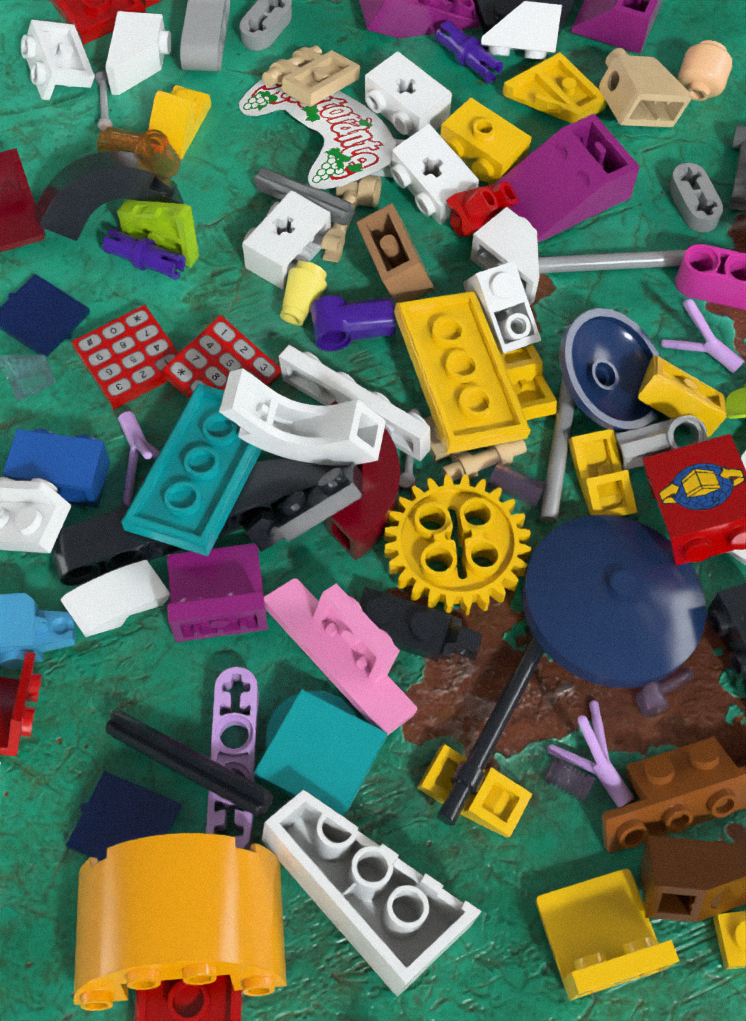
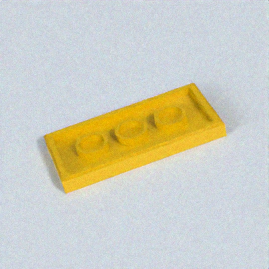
M475 291L396 303L394 314L445 453L450 454L527 439L531 430Z

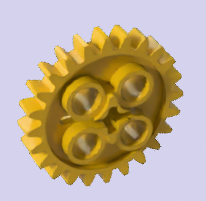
M446 474L443 486L438 487L435 481L429 478L427 479L426 492L413 486L411 487L412 501L403 497L398 499V510L400 512L391 511L389 514V524L391 526L385 527L384 540L389 543L384 545V557L392 559L389 562V574L401 573L398 578L397 587L403 589L410 585L413 586L411 600L413 602L425 595L428 597V607L434 608L438 601L443 602L445 612L450 614L454 604H460L466 616L470 613L472 603L476 602L483 611H487L490 602L489 596L502 603L506 595L504 588L512 591L516 590L519 582L516 576H524L527 568L524 560L529 559L531 547L525 544L528 543L531 533L530 530L520 529L525 520L524 514L511 515L516 501L514 499L503 503L499 501L502 488L498 487L489 494L485 492V479H482L476 487H472L469 485L468 475L464 474L460 485H454L450 475ZM450 509L456 512L457 538L459 546L463 548L461 563L466 576L465 579H460L458 576L456 543L454 540H451L453 525L448 511ZM478 517L485 524L480 526L472 525L466 519ZM432 521L438 523L441 528L428 530L421 524ZM477 557H485L489 559L493 563V565L489 567H481L475 564L473 559ZM437 561L444 563L448 569L436 572L427 565Z

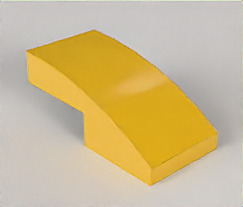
M533 344L502 354L501 358L526 420L556 414L557 400L542 375L543 361Z
M608 429L568 438L574 468L590 516L611 515L620 517L638 513L628 470H622L614 430Z
M446 744L440 746L417 789L443 804L453 786L450 779L460 761H466L467 758ZM491 767L483 770L485 778L477 794L469 796L461 815L508 838L514 831L532 793Z

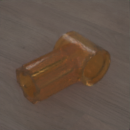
M107 127L106 130L100 132L97 141L98 153L124 151L148 157L155 171V176L160 174L172 178L180 168L181 161L178 153L167 136L159 130H148L138 133ZM162 152V154H160L158 157L154 158L155 155H157L158 153Z

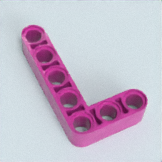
M705 244L693 245L686 250L675 278V286L680 293L687 297L746 310V253Z

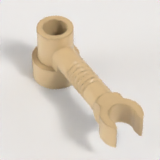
M370 174L344 186L336 187V195L343 200L351 202L354 211L356 206L359 205L375 208L381 194V177ZM333 222L331 229L327 231V234L322 239L321 248L326 249L323 260L336 263L340 261L349 224L343 226Z

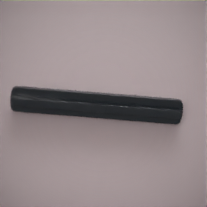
M122 711L114 712L110 721L106 724V732L113 738L256 817H263L273 802V795L267 789Z

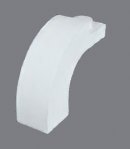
M243 368L229 372L219 411L241 427L238 437L255 447L296 461L332 466H345L353 462L356 465L378 461L386 420L358 399L328 406L309 405L290 400L273 391Z

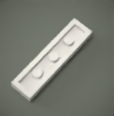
M288 345L279 355L284 382L325 406L330 405L335 400L340 404L358 399L386 420L385 428L396 448L420 462L430 451V426L419 415L413 412L406 413L391 404L383 394L370 392L356 384L348 374L341 371L335 372L328 368L312 353H303Z

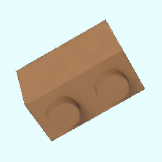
M393 203L356 222L382 282L395 303L413 301L435 289L410 234Z

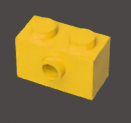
M473 98L467 100L441 124L440 136L479 180L490 185H494L529 154L532 137Z

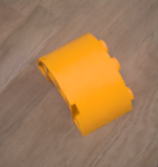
M203 833L165 834L138 838L108 847L106 859L97 863L98 858L90 857L81 866L78 879L73 998L75 1005H80L82 1009L89 1011L106 1010L112 1008L115 1001L128 1000V988L148 990L160 986L163 980L183 979V982L186 984L203 985L214 982L218 975L229 974L234 991L243 990V993L248 996L268 995L275 991V987L287 986L281 865L277 856L267 848L257 843L250 845V851L237 848L235 837Z

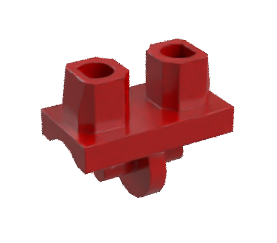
M506 181L499 183L495 187L492 184L453 194L446 200L449 207L453 208L450 214L451 226L460 236H472L506 207L510 209L519 202L511 184Z

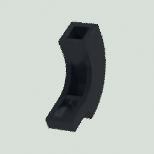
M106 151L87 155L63 168L45 188L35 208L39 227L77 241L90 215L98 207L109 201L133 199L137 201L184 204V201L174 181L160 174L155 176V171L148 157L131 152Z

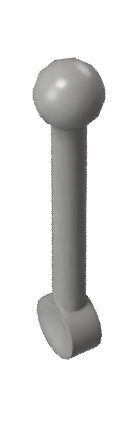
M99 71L95 74L96 84L100 88L101 118L98 121V128L102 132L107 133L113 127L108 113L107 86L109 81L107 72Z
M413 408L408 411L423 418L422 412L419 409ZM406 454L404 473L400 475L399 486L404 491H411V487L417 484L413 475L414 458Z

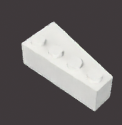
M302 790L265 821L262 842L277 856L286 870L398 997L471 927L482 911L469 902L465 901L463 903L442 889L444 885L428 874L423 876L398 859L399 855L383 843L381 846L360 833L358 831L359 827L305 790Z

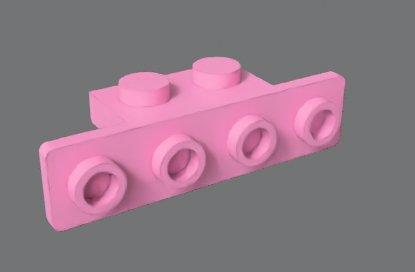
M298 579L290 580L264 597L265 609L371 725L385 731L388 736L415 715L417 711L416 705L388 676L400 650L394 645L391 637L384 630L379 629L362 611L359 603L353 597L348 596L337 584L322 592L319 601Z

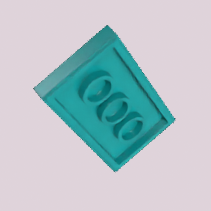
M198 383L121 521L125 531L209 556L262 449L239 438L238 435L241 427L219 412L224 390Z

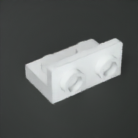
M31 20L28 33L23 35L21 40V54L28 62L31 70V81L37 86L41 99L50 100L55 85L91 88L95 75L75 25Z
M0 477V550L51 552L71 508V505L57 493L58 490L52 483L40 478H33L31 481H15L10 478Z

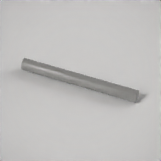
M686 250L538 257L539 274L680 266Z
M563 376L540 512V521L546 524H555L558 519L569 447L568 438H570L575 407V402L566 388Z

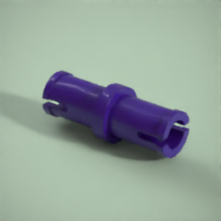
M445 21L441 27L450 33L451 36L447 37L438 29L435 40L452 52L460 65L464 67L469 66L487 83L495 81L498 77L490 72L487 67L490 66L501 74L503 63L482 48L479 39L467 36L452 21Z
M111 228L107 232L108 235L114 237V240L107 236L104 237L103 251L105 253L128 260L139 270L150 269L173 280H177L181 276L174 269L184 271L185 256L156 246L155 241L147 237L138 239L115 228Z

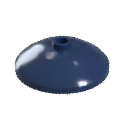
M606 308L591 309L573 319L563 333L559 356L564 383L577 406L597 424L617 432L644 427L659 414L658 410L645 404L638 398L639 389L649 362L654 355L659 356L657 349L645 331L626 315Z

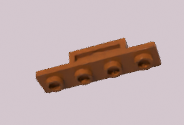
M715 737L626 765V778L640 801L602 814L603 845L608 853H614L626 848H634L641 843L647 842L648 836L662 837L671 833H678L688 827L715 818H723L733 812L745 809L746 766L738 768Z

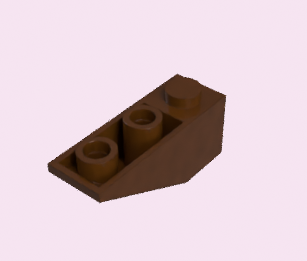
M648 836L639 867L645 918L697 923L746 904V844L681 839L671 836Z

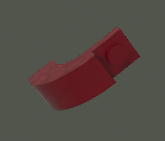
M335 400L330 405H335L339 403ZM384 428L378 461L356 464L363 474L362 498L326 519V528L329 534L355 561L368 552L383 537L385 527L390 526L389 514L391 511H396L400 463L396 446L386 428Z

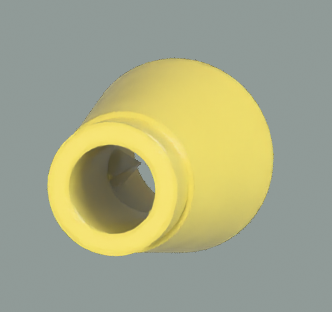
M299 261L296 263L295 268L289 270L282 311L280 313V317L287 323L296 326L303 325L304 320L310 313L311 304L319 299L326 289L327 283L325 279L327 274L321 267L311 262Z

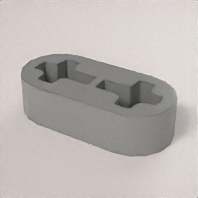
M258 0L240 22V35L243 46L253 51H261L271 46L292 19L291 0Z
M694 163L678 165L673 171L668 187L669 192L686 225L697 232H709L718 225L723 211L722 201L702 167Z

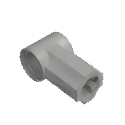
M687 415L615 434L622 470L644 466L643 458L681 448L676 444L673 435L675 428L679 424L686 426L691 433V440L688 445L707 440V429L704 423L697 417Z

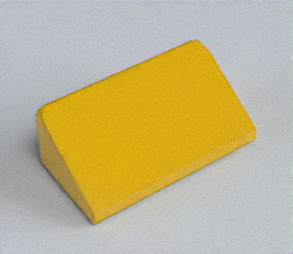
M654 355L651 358L639 389V400L671 419L687 415L697 417L704 423L707 429V438L710 437L727 417L724 394L659 356Z

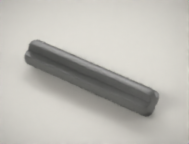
M261 168L259 173L254 176L253 181L256 183L257 190L280 200H283L292 190L331 213V221L340 225H348L355 216L351 202L267 168Z

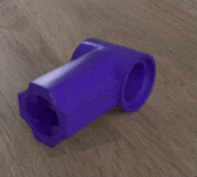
M325 296L315 300L310 307L316 345L324 351L342 350L348 347L352 340L389 336L396 333L394 306L390 298L346 303L342 297Z

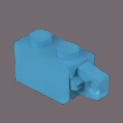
M26 593L0 594L1 667L8 669L22 668L26 652L35 653L34 662L43 661V652L76 645L77 624L69 612L39 610L36 602Z

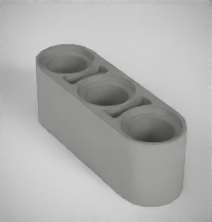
M188 0L180 46L182 70L221 71L230 12V0Z

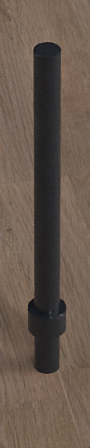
M532 635L469 756L466 761L459 762L450 779L453 786L437 814V818L447 825H455L469 796L477 794L485 778L483 770L545 653L534 635Z

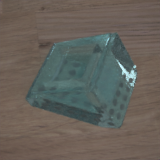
M45 355L0 356V371L17 401L23 400L55 383Z

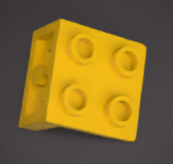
M627 868L539 895L535 900L569 1001L666 970L679 962L672 940L658 943L649 918H645L643 901L633 875Z

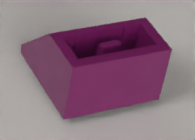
M585 0L572 27V33L641 54L663 0Z

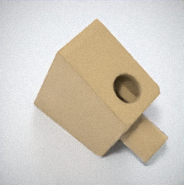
M617 48L606 58L605 63L608 70L599 84V89L619 124L626 126L674 127L693 97L691 93L653 57L631 56L623 48Z

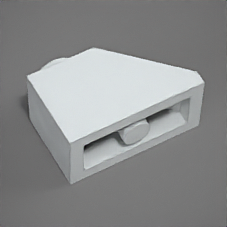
M117 12L105 66L111 94L120 95L162 69L164 54H170L171 33L164 29L162 14Z
M506 207L473 234L470 259L483 270L515 261L529 305H531L535 300L539 282L537 230L532 227L527 219L519 217Z

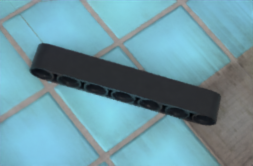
M281 456L256 463L218 537L246 528L247 523L260 512L273 513L276 508L281 507L284 500L297 491H303V493L316 486L319 480L334 468L342 470L348 465H320ZM127 506L62 528L51 550V554L60 582L63 585L75 586L87 583L121 567L143 560L151 561L183 549L125 531L121 521L130 507Z

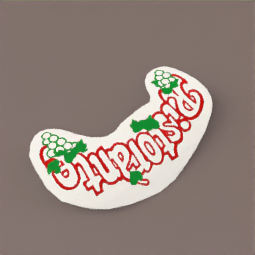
M262 79L239 102L241 112L247 116H259L276 110H286L298 121L318 131L323 136L324 146L308 175L310 186L316 189L344 186L379 171L389 165L392 160V149L396 147V143L383 121L365 105L340 91L309 107L284 93L282 85L275 84L268 87Z

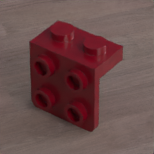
M17 148L0 152L1 253L42 241L46 236L44 228L38 225L35 212L36 204Z

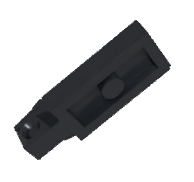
M354 462L342 470L340 468L330 470L319 480L316 486L304 493L303 491H297L284 500L281 507L276 508L273 513L260 512L247 523V536L250 537L261 552L284 538L288 542L362 498L363 474Z
M364 588L359 602L362 611L379 629L384 630L391 637L394 645L399 650L438 662L439 658L450 660L452 653L472 660L476 659L483 634L461 626L462 619L452 616L453 614L372 588Z

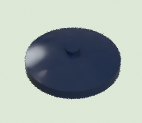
M592 515L573 519L560 525L539 543L523 577V610L530 630L537 642L561 667L573 675L597 685L612 688H637L651 685L667 678L680 668L692 654L704 631L706 621L705 596L699 577L691 563L676 566L670 540L651 527L628 518L611 515Z

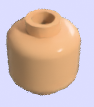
M711 40L702 41L691 46L685 53L678 73V81L691 93L693 100L705 101L707 98L716 97L725 89L732 69V58L721 43Z

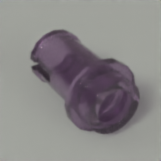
M497 462L487 487L494 490L500 487L502 488L501 493L535 508L546 482H541L509 468L511 465L509 462L506 465Z

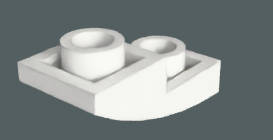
M143 560L106 573L65 594L61 602L84 636L88 637L121 627L129 615L163 606L170 597V592L148 561Z

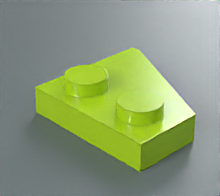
M125 200L118 209L117 213L123 233L138 239L147 237L155 241L156 246L184 255L186 259L185 265L190 268L198 259L199 251L191 206L186 204Z

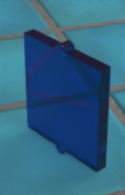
M34 274L16 293H10L8 295L9 300L0 307V330L46 359L65 339L72 338L71 332L90 314V310L85 305Z
M104 771L88 803L81 805L80 809L83 813L66 846L88 857L98 858L100 862L107 858L108 847L138 838L169 834L182 805Z

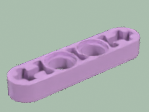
M232 667L223 671L215 683L210 759L236 773H240L255 783L254 771L256 770L259 706L258 686L252 672L246 668ZM240 681L243 684V688L250 691L241 693V713H232L233 703L231 695L225 690L232 689L234 682ZM233 725L242 726L249 734L246 743L236 749L227 748L221 742L224 730ZM209 791L207 834H217V831H224L226 829L225 809L217 811V806L235 809L234 821L238 831H244L243 836L235 837V845L237 848L248 850L253 839L254 815L247 811L236 810V808L240 807Z

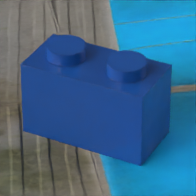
M41 428L32 431L16 429L2 476L15 481H31L33 478H40L52 483L57 488V493L69 504L98 508L111 462L104 441H100L95 437L84 434L75 437L57 435L52 431Z

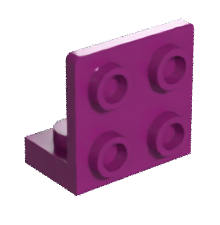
M256 544L215 548L211 550L209 556L192 551L168 555L167 564L171 604H167L169 624L175 642L268 630L259 554Z

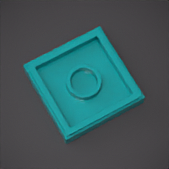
M301 689L254 771V778L292 798L302 790H305L345 817L386 741L387 733Z

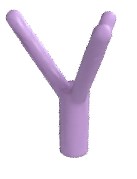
M692 299L684 300V308L706 343L663 339L660 345L663 348L707 352L734 374L743 364L744 360L713 335L695 302Z
M130 411L124 412L118 417L120 426L130 445L123 505L125 507L130 506L132 503L139 453L145 459L153 457L155 460L160 453L159 450L147 442L134 413Z
M592 700L589 703L593 730L587 717L584 715L578 717V723L596 763L553 744L547 746V752L595 774L619 808L635 797L609 760L599 704L596 700Z

